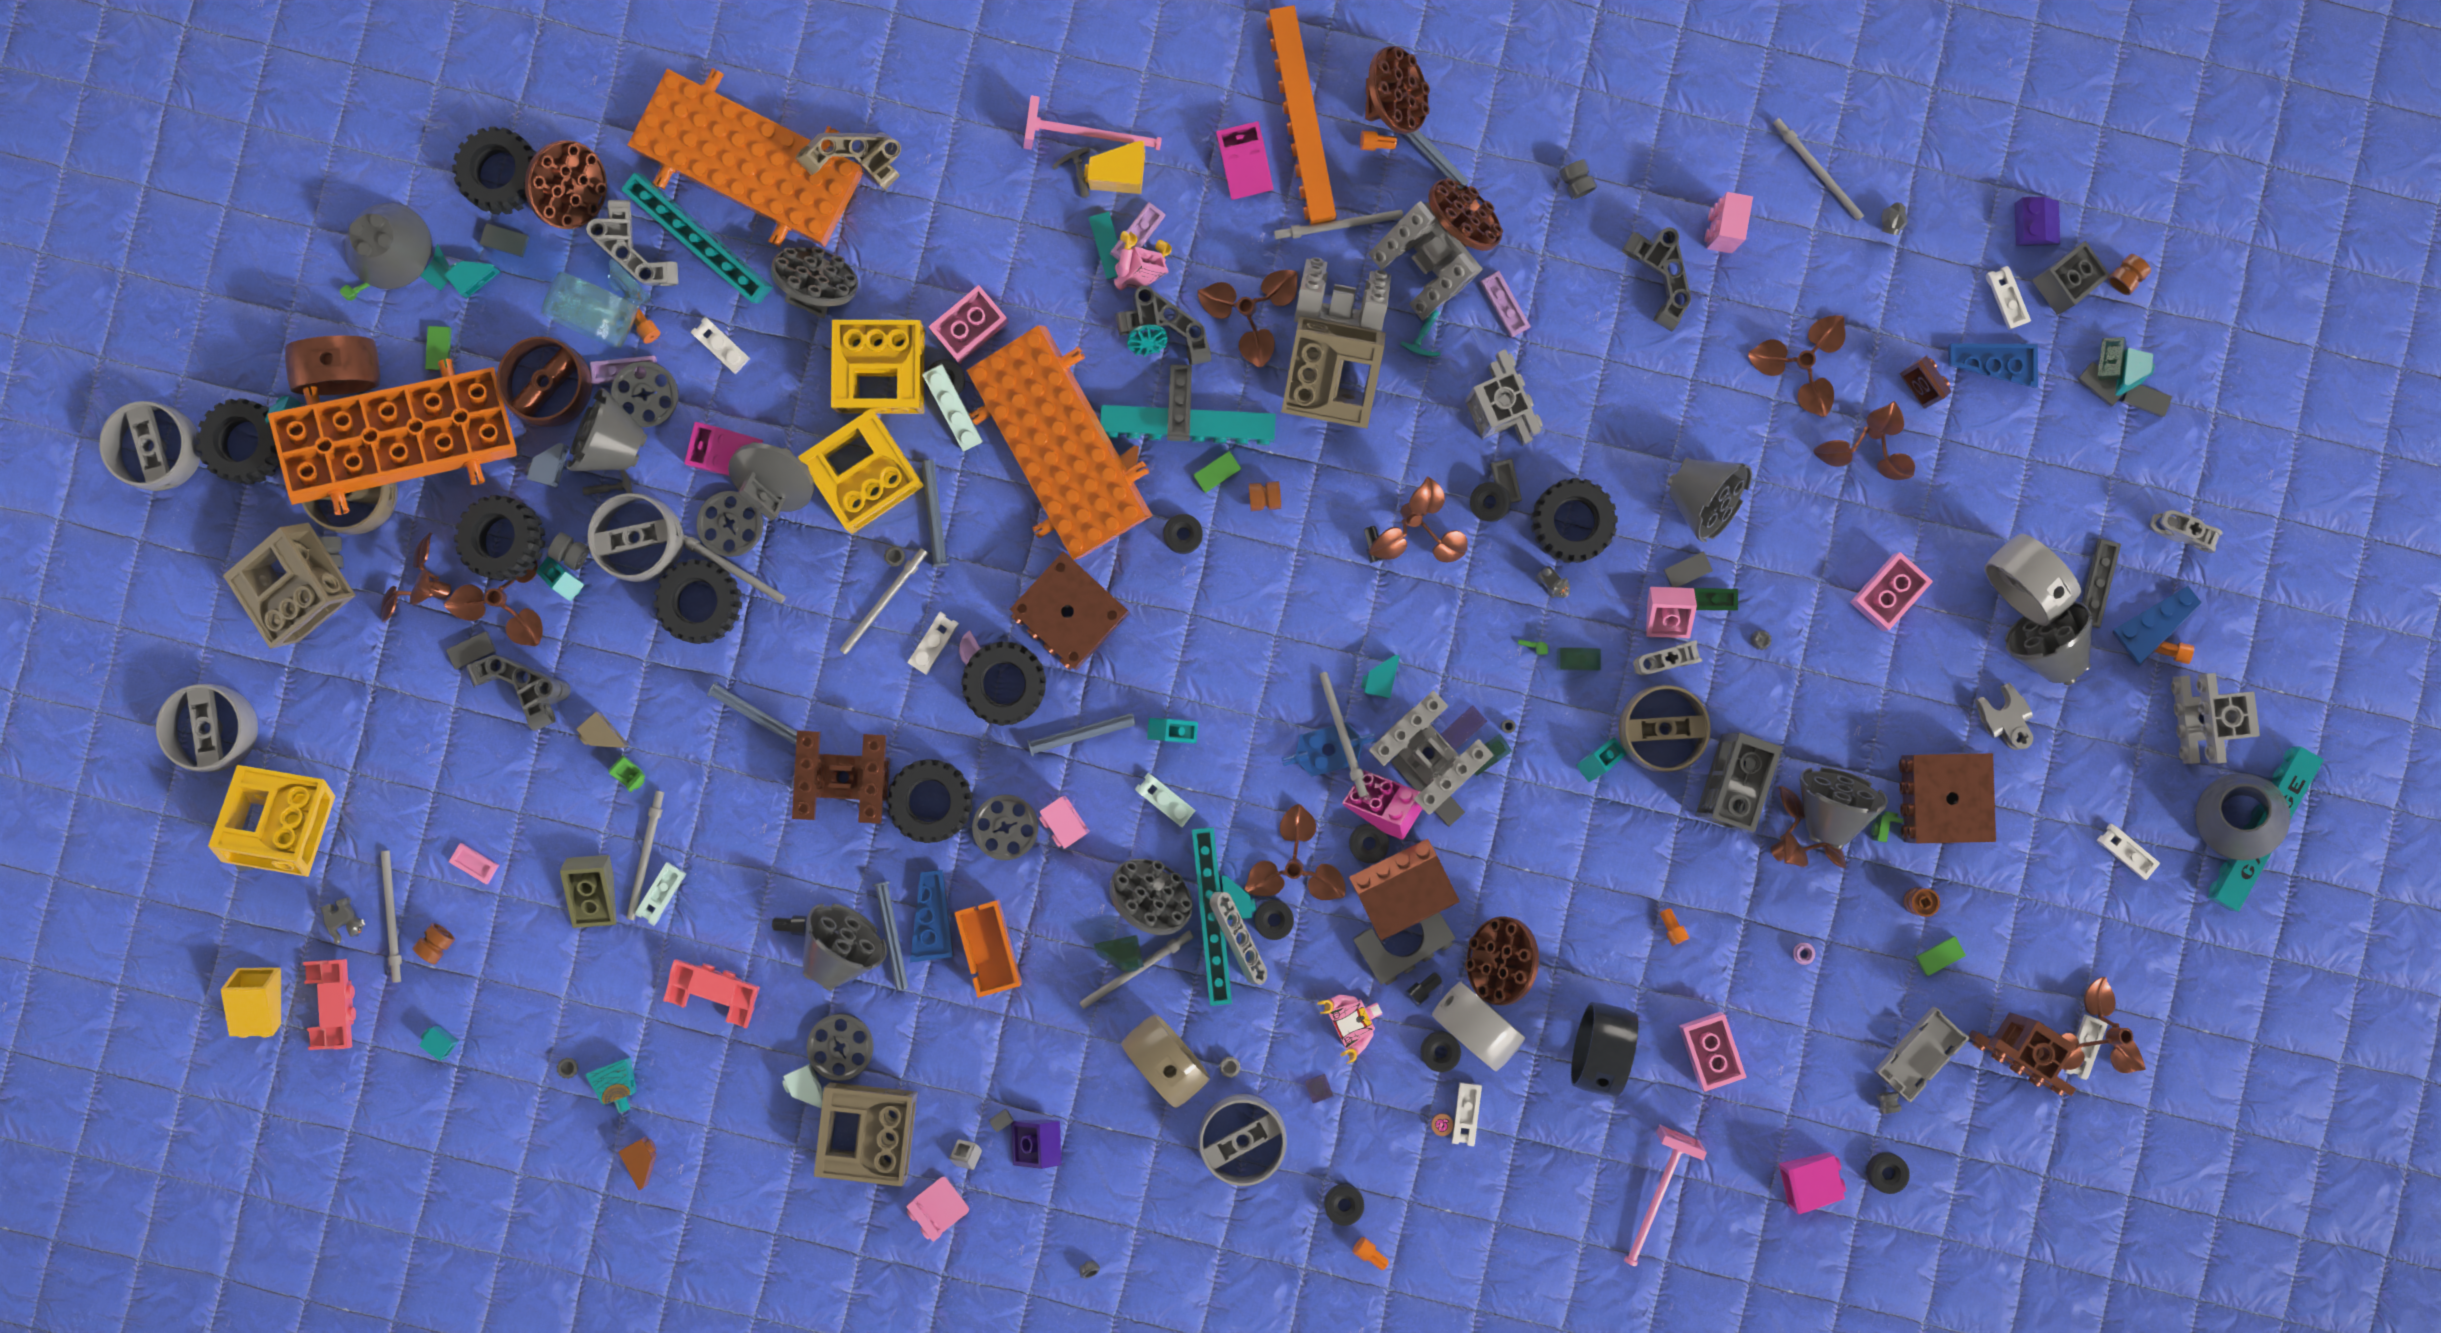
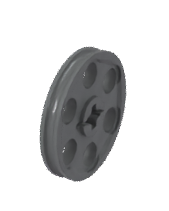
M643 361L629 364L616 375L611 388V396L622 407L624 403L631 402L634 406V412L629 415L640 427H652L666 421L675 411L678 403V387L671 373L664 367L653 362ZM639 366L644 367L646 370V376L643 379H639L635 375V370ZM659 374H663L667 378V384L663 387L658 386L655 381ZM622 380L627 381L630 385L627 393H622L618 388ZM643 388H645V391L647 392H657L656 394H650V396H647L646 401L644 397H633V395L642 393ZM662 396H668L671 399L669 408H663L660 405ZM646 410L654 412L655 418L652 422H647L644 419L643 414Z
M720 492L711 496L701 506L697 516V532L702 543L712 552L726 557L740 556L753 549L760 540L763 532L762 513L757 507L743 498L739 492ZM730 496L736 499V505L733 508H727L725 505V500ZM709 507L717 509V516L713 519H709L706 516V511ZM746 508H753L755 511L754 517L750 520L744 518L743 513ZM727 518L731 521L735 520L733 530L728 527L725 528ZM713 528L717 533L716 538L711 541L707 540L705 533L708 529ZM747 529H751L754 532V538L751 541L743 539V532ZM727 540H733L735 543V548L731 552H727L724 549V543Z
M998 795L985 801L978 808L972 824L974 840L978 847L986 855L997 860H1013L1028 852L1036 841L1039 828L1038 819L1033 808L1025 800L1014 795ZM994 801L1002 802L1004 808L1001 813L997 814L992 811L991 805ZM1016 804H1022L1025 807L1023 816L1018 817L1013 813V807ZM981 818H986L990 822V827L986 831L980 830L978 827V821ZM1003 821L1006 824L1017 822L1016 825L1009 828V833L1007 834L1005 831L994 833L995 830L1000 829L999 827L1002 826ZM1025 824H1029L1033 828V834L1029 837H1025L1021 833V828ZM990 838H994L998 842V847L994 851L986 848V841ZM1012 841L1017 842L1020 846L1019 852L1016 854H1011L1007 849L1008 844Z
M833 1014L822 1019L813 1027L807 1040V1055L812 1067L823 1077L837 1081L848 1080L860 1074L871 1061L874 1050L872 1034L868 1027L860 1019L849 1014ZM838 1019L846 1021L847 1028L845 1031L837 1030L835 1023ZM819 1029L827 1032L828 1037L825 1041H819L816 1038V1032ZM856 1031L864 1032L866 1036L864 1042L858 1043L854 1040V1033ZM837 1041H839L840 1044H845L846 1047L843 1048L844 1053H842L840 1050H835V1047L837 1046ZM823 1051L826 1054L827 1059L824 1063H818L815 1060L816 1052ZM855 1053L864 1055L865 1060L863 1064L857 1065L853 1062V1055ZM836 1063L844 1065V1074H835L833 1067Z

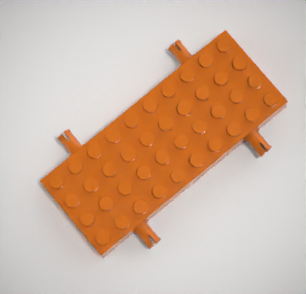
M711 68L704 85H699L666 69L627 145L633 152L661 166L652 184L665 190L672 174L677 173L777 224L768 240L772 245L781 248V244L788 231H792L825 248L864 173L861 165L845 157L832 156L819 171L810 175L795 157L811 140L717 94L715 91L724 76L723 73ZM827 126V127H826V130H825V132H824V133H840L839 131H837V130L834 129V128H833V130H832V129H831L832 127H830V126ZM828 139L821 143V149L823 150L830 146V140Z
M1038 325L966 370L984 401V405L969 413L970 418H975L972 420L975 425H978L990 416L993 417L1048 515L1046 520L1033 526V531H1039L1036 533V536L1042 538L1055 529L1071 558L1077 560L1153 516L1134 483L1137 479L1148 474L1149 469H1145L1144 467L1147 465L1141 461L1127 470L1069 368L1080 360L1085 359L1084 354H1081L1082 350L1077 346L1063 356L1047 327Z
M446 359L447 368L445 367L444 360H440L438 365L442 378L326 402H320L317 387L311 386L312 396L308 387L304 388L303 393L307 406L268 413L291 504L295 505L331 497L334 513L342 515L340 505L344 514L350 511L345 493L467 467L471 485H477L475 476H477L479 484L485 482L480 464L517 456L516 445L505 405L498 391L494 367L455 375L452 359Z

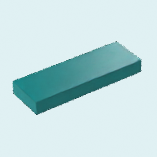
M1108 211L1088 218L1106 279L1110 280L1118 277L1115 266L1119 260L1110 254L1118 240Z

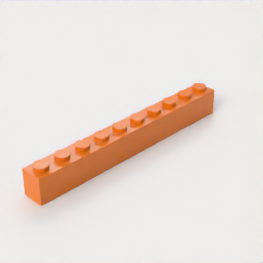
M1295 5L1269 10V17L1266 18V26L1268 31L1272 30L1273 38L1270 39V46L1272 52L1276 51L1277 59L1274 60L1276 73L1280 72L1281 80L1278 81L1280 94L1284 93L1285 96L1282 106L1284 115L1288 114L1289 122L1286 123L1288 136L1292 135L1294 143L1290 144L1292 156H1296L1298 162L1295 165L1296 177H1301L1302 185L1299 186V193L1301 199L1305 198L1306 207H1303L1305 220L1309 219L1310 225L1335 221L1336 211Z

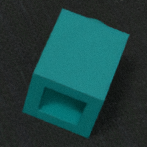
M438 1025L431 1028L428 1027L420 1037L422 1041L418 1046L441 1061L449 1056L459 1040Z

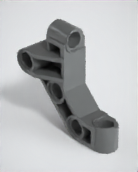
M1667 227L1656 232L1650 241L1644 236L1633 232L1623 247L1622 252L1662 276L1667 299L1656 313L1653 321L1672 332L1677 327L1691 301L1678 242V231L1672 227ZM1663 234L1668 236V244L1663 241ZM1670 263L1677 266V273L1675 275L1668 272V265ZM1677 293L1682 294L1684 297L1682 305L1675 303L1674 298Z
M1141 286L1136 290L1133 296L1135 311L1130 310L1115 314L1119 336L1127 335L1142 325L1167 326L1185 339L1189 365L1211 362V353L1204 326L1153 291L1151 287ZM1141 292L1146 293L1149 301L1142 302L1138 294ZM1166 309L1173 310L1175 313L1174 320H1166L1163 312ZM1190 327H1197L1200 330L1198 338L1190 336Z
M493 655L466 666L473 688L499 678L514 684L527 723L533 731L554 723L556 718L551 705L566 699L570 695L571 689L566 681L558 680L508 657ZM498 661L501 662V668L499 670H497L496 668ZM527 672L528 680L524 682L523 675Z

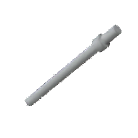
M1778 118L1773 125L1784 136L1783 140L1787 144L1790 143L1851 215L1859 221L1864 216L1862 212L1797 139L1798 135L1794 130H1790Z
M1402 210L1306 226L1293 225L1288 229L1274 231L1275 239L1292 237L1293 239L1301 238V235L1401 219L1403 218Z
M684 535L683 544L686 549L699 553L781 604L784 602L786 596L702 546L697 539Z
M921 548L911 561H907L903 566L905 569L839 649L846 655L909 576L915 574L919 569L917 566L928 554L924 549Z
M1320 673L1319 677L1351 770L1349 773L1351 780L1355 782L1359 797L1367 796L1368 793L1363 781L1364 774L1362 769H1359L1328 673Z
M656 790L652 807H649V822L626 919L635 920L636 917L635 912L640 900L658 818H661L663 811L661 809L664 797L663 791Z
M381 851L390 954L388 956V965H391L392 983L401 982L400 964H402V958L398 951L390 851Z
M1189 930L1177 939H1171L1165 947L1079 1002L1083 1009L1087 1008L1171 952L1174 954L1179 951L1182 945L1194 938L1193 934Z

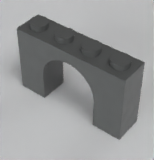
M1440 912L1419 922L1422 928L1421 943L1414 952L1405 956L1393 955L1386 951L1371 927L1352 938L1381 985L1383 983L1386 985L1391 984L1397 980L1396 975L1404 972L1406 974L1416 968L1415 964L1421 960L1426 962L1435 956L1433 952L1440 948L1444 951L1453 945L1452 941L1456 938Z

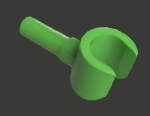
M363 283L354 289L349 285H345L340 289V293L346 300L352 301L356 298L357 293L371 285Z
M1521 639L1518 641L1519 645L1536 648L1537 655L1548 654V645L1545 642H1530Z

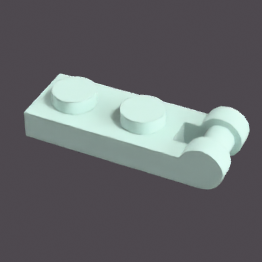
M1147 773L1144 777V782L1141 785L1138 784L1135 790L1179 826L1183 827L1196 810L1154 776ZM1152 784L1157 788L1153 795L1148 792Z
M666 862L636 910L635 915L640 918H646L649 924L655 926L686 873ZM649 905L656 908L654 912L648 910Z

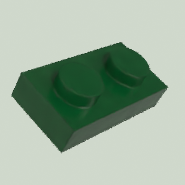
M1694 588L1697 604L1696 611H1738V589Z

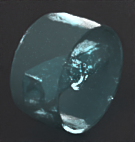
M558 272L545 296L540 313L579 334L620 349L634 324L638 308L623 298L592 283L563 272Z

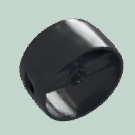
M1589 1003L1581 1019L1573 1050L1571 1083L1574 1087L1604 1096H1620L1628 1081L1636 1051L1638 1016L1635 1012L1605 1003Z

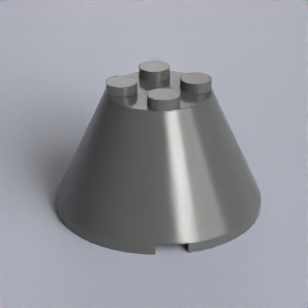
M395 203L377 204L362 211L351 223L345 238V255L352 271L365 283L380 289H397L414 282L425 270L424 268L432 254V238L424 220L410 208Z
M601 388L593 397V399H596L593 407L588 406L570 449L573 459L572 462L569 460L567 462V469L571 471L627 470L631 466L635 467L639 459L638 449L640 446L643 447L646 442L647 434H644V430L607 390Z
M1686 458L1682 462L1678 473L1673 474L1669 478V495L1698 540L1707 542V538L1714 539L1731 522L1743 503V500L1740 498L1744 489L1749 490L1752 469L1744 463Z
M2075 601L2064 613L2047 626L2038 625L2023 616L2007 632L2005 648L2012 657L2049 682L2071 685L2076 682L2077 677L2091 667L2089 660L2092 614L2085 604Z
M1821 767L1820 771H1812L1813 768H1807L1800 775V787L1806 829L1810 833L1809 838L1815 842L1823 841L1829 843L1834 848L1843 849L1844 845L1848 844L1886 808L1888 799L1882 790L1875 791L1871 788L1872 783L1854 774Z
M823 903L818 904L810 910L806 918L803 975L807 979L814 980L822 985L826 990L831 991L834 987H838L881 965L887 955L886 942L877 935L878 929L867 918L853 909L835 903L832 906H824Z

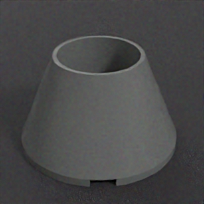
M2235 773L2215 780L2203 791L2196 806V825L2202 839L2218 854L2230 859L2254 860L2270 854L2283 842L2290 826V810L2282 792L2270 781L2254 774ZM2234 796H2249L2256 799L2263 806L2266 820L2262 825L2254 829H2238L2231 826L2225 820L2221 806Z

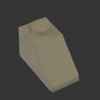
M595 712L576 728L580 733L578 735L579 739L585 745L627 748L629 746L627 741L602 712Z

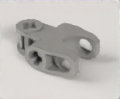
M2175 510L2153 515L2149 524L2153 532L2175 542H2184L2208 553H2215L2218 538L2223 533L2216 527L2205 525L2200 519ZM2162 518L2160 524L2164 528V530H2160L2157 528V519Z
M1697 640L1637 657L1633 661L1635 673L1647 675L1678 666L1683 667L1702 662L1696 645L1698 644ZM1669 656L1670 661L1666 662L1665 657ZM1645 659L1649 660L1651 664L1649 670L1643 665Z
M2010 683L2000 686L2005 698V704L2001 710L1994 709L1985 697L1975 700L1980 720L1992 738L2002 735L2006 745L2013 750L2025 749L2032 744L2033 735L2025 722L2033 717L2032 711L2026 700ZM2018 735H2021V736H2022V738L2020 739V742H2017V741H2016V739L2018 738Z

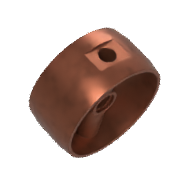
M346 335L321 336L293 341L286 345L285 363L290 391L295 394L304 395L303 389L308 387L310 395H312L311 386L318 388L319 396L369 391L380 385L378 351L375 341L371 338Z
M531 337L521 340L505 353L497 371V387L503 402L513 414L533 425L553 427L566 424L583 412L591 397V373L585 360L575 349L555 338ZM539 348H561L541 370L534 372L531 381L514 398L512 379L516 367L521 360ZM578 369V387L572 401L555 415L533 418L532 416ZM544 377H548V378H549V383H548V385L545 386V387H542V386H541V381H542V379H543Z

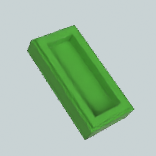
M428 326L426 370L440 371L438 365L440 360H444L445 367L447 368L446 359H450L452 328Z
M1228 451L1193 476L1206 494L1239 472L1241 467L1231 452Z
M1952 936L1915 957L1925 976H1929L1965 957L1966 954L1956 936Z

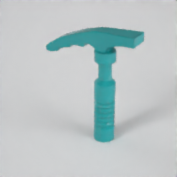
M1435 310L1427 317L1420 329L1419 336L1413 341L1414 345L1402 341L1400 346L1419 355L1440 356V352H1428L1425 349H1420L1422 339L1430 331L1439 312Z

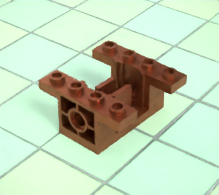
M797 731L792 819L815 820L817 798L859 800L858 823L881 824L883 801H886V797H888L890 757H885L887 735L863 734L862 756L819 754L821 732ZM842 771H846L849 774V780L846 783H842L839 780V774Z
M2009 1012L1991 1040L1974 1030L1968 1035L1974 1041L1972 1043L1973 1046L1983 1052L1987 1049L1992 1053L1990 1057L2000 1063L2007 1062L2011 1065L2009 1069L2018 1075L2026 1074L2029 1076L2028 1081L2039 1088L2041 1085L2050 1087V1090L2060 1096L2063 1094L2072 1096L2076 1090L2075 1087L2058 1077L2059 1072L2076 1045L2039 1021Z

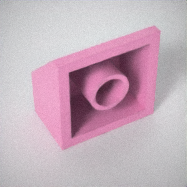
M1650 587L1647 601V637L1690 638L1697 607L1694 588Z

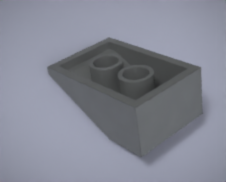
M2084 241L2042 271L2032 281L2056 315L2075 306L2104 282L2110 274L2088 243Z

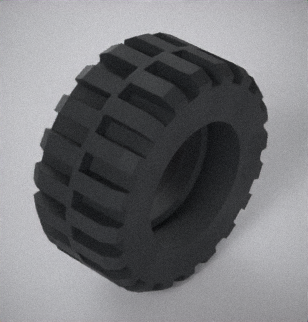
M496 126L489 127V131L481 128L477 130V135L469 134L466 137L468 141L465 144L461 142L458 146L461 150L459 154L455 153L453 158L457 163L452 165V172L456 174L454 181L460 187L459 191L481 210L485 212L490 211L492 214L500 215L501 212L506 215L512 214V209L514 208L517 211L524 208L523 204L525 202L528 203L525 192L526 172L537 152L519 134L504 127L501 130ZM498 153L510 154L515 160V172L512 179L506 185L497 189L484 187L480 174L485 161Z
M238 398V400H225V404L218 403L214 405V411L208 410L206 412V420L200 421L198 425L201 427V431L196 433V439L199 440L200 444L196 445L197 452L202 453L200 460L203 464L208 465L207 469L211 473L217 474V477L239 484H254L255 481L260 483L266 481V476L272 477L277 473L275 469L276 467L281 468L271 426L265 421V417L270 409L269 407L254 401ZM251 422L258 432V446L248 459L240 462L235 461L228 451L227 442L229 435L239 424Z
M1564 479L1553 484L1540 496L1534 505V512L1531 515V520H1533L1531 529L1535 533L1536 538L1534 539L1536 543L1542 546L1541 550L1545 554L1549 553L1552 556L1551 558L1562 560L1564 563H1581L1599 555L1609 546L1617 530L1615 525L1618 522V516L1615 515V503H1611V496L1608 492L1604 493L1601 490L1603 487L1598 484L1594 485L1587 479ZM1567 501H1579L1591 510L1594 517V527L1588 537L1580 541H1569L1557 532L1554 525V515L1561 504Z
M490 495L489 498L482 497L478 499V504L471 503L468 506V512L463 511L460 516L462 521L457 523L455 528L458 530V535H454V542H457L459 545L456 547L458 555H462L460 560L464 565L468 566L470 571L497 581L515 580L516 576L523 577L527 574V569L532 570L536 566L535 560H540L542 556L540 549L541 547L545 548V541L542 540V536H545V530L539 527L542 521L540 517L535 515L536 512L531 507L507 496ZM509 519L514 527V542L506 554L498 558H492L486 548L487 533L490 527L497 521Z
M692 559L688 560V562L682 561L677 563L675 568L670 567L666 571L667 575L661 577L658 581L660 587L659 589L655 588L654 592L657 600L653 601L654 608L658 612L655 615L662 622L661 626L665 631H669L677 639L694 644L712 643L715 639L725 637L727 631L731 632L734 628L733 623L739 620V609H742V602H740L742 594L741 590L736 586L738 583L735 578H732L730 573L719 565L705 560ZM697 581L711 585L717 595V606L714 613L703 622L687 620L682 615L679 607V600L683 590L689 584Z
M1002 641L984 646L969 659L963 671L961 685L963 687V697L967 701L966 704L978 718H982L990 724L1004 726L1024 721L1036 711L1045 695L1046 676L1042 663L1028 648L1014 642ZM1010 663L1022 672L1025 687L1022 695L1016 701L1000 704L991 700L986 694L983 685L986 672L995 664Z
M930 759L915 761L902 768V771L893 778L894 781L888 788L889 796L886 797V804L889 807V810H887L888 815L891 816L895 828H898L905 837L907 836L913 841L924 843L947 840L958 833L964 824L967 823L973 806L971 805L973 795L969 788L970 784L964 778V774L949 763ZM927 780L941 783L950 795L948 812L944 817L934 822H926L917 818L913 814L909 803L912 790L919 783Z

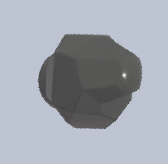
M1896 202L1890 207L1883 209L1881 216L1882 232L1899 235L1900 230H1903L1908 223L1906 207L1902 203Z

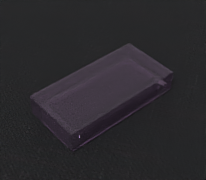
M1472 705L1440 735L1456 750L1479 730L1487 720Z

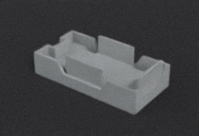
M1932 1006L1874 1071L1896 1092H1899L1900 1096L1911 1103L1926 1087L1927 1081H1930L1950 1060V1056L1955 1055L1970 1038L1948 1020L1938 1008ZM1950 1046H1952V1047L1950 1048V1050L1945 1054L1944 1052H1945ZM1920 1078H1922L1918 1085L1915 1086V1084L1920 1080Z

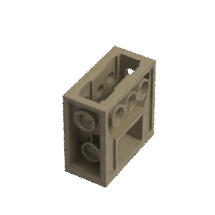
M1299 316L1281 412L1368 429L1385 346L1386 332ZM1344 360L1370 365L1364 392L1339 388Z
M309 522L279 527L223 575L270 649L300 642L356 596ZM277 560H279L287 572L280 579L271 566Z
M830 1082L826 1085L823 1092L814 1177L903 1186L908 1180L918 1091ZM889 1110L894 1111L897 1115V1118L891 1117L889 1114ZM836 1111L859 1114L855 1151L832 1149ZM887 1133H891L894 1136V1140L889 1139ZM884 1155H888L892 1162L886 1161Z

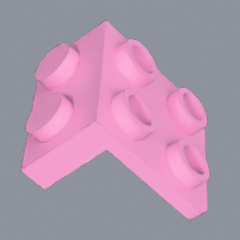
M946 1177L938 1179L906 1206L909 1217L913 1221H918L921 1225L920 1230L927 1239L931 1238L933 1242L946 1229L969 1212V1206Z

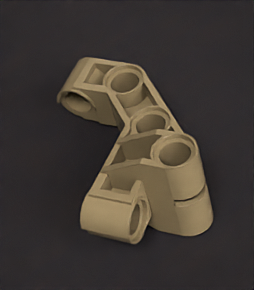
M884 132L876 134L820 133L798 152L795 159L810 175H813L832 156L854 157L885 191L900 176L890 164L899 156L901 145ZM824 140H830V146L825 150L821 149V143ZM855 140H860V147L857 150H852V143Z

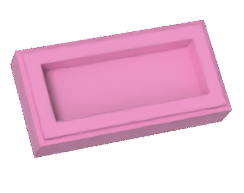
M463 843L458 845L449 860V863L485 884L490 882L499 867L497 863Z

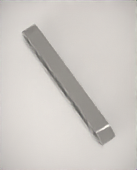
M1227 892L1213 893L1210 898V906L1247 981L1251 984H1263L1267 979V969L1230 894ZM1231 914L1233 921L1232 924L1229 926L1227 919L1228 916ZM1238 933L1241 934V942L1239 944L1236 941ZM1247 951L1250 952V960L1248 962L1245 959Z

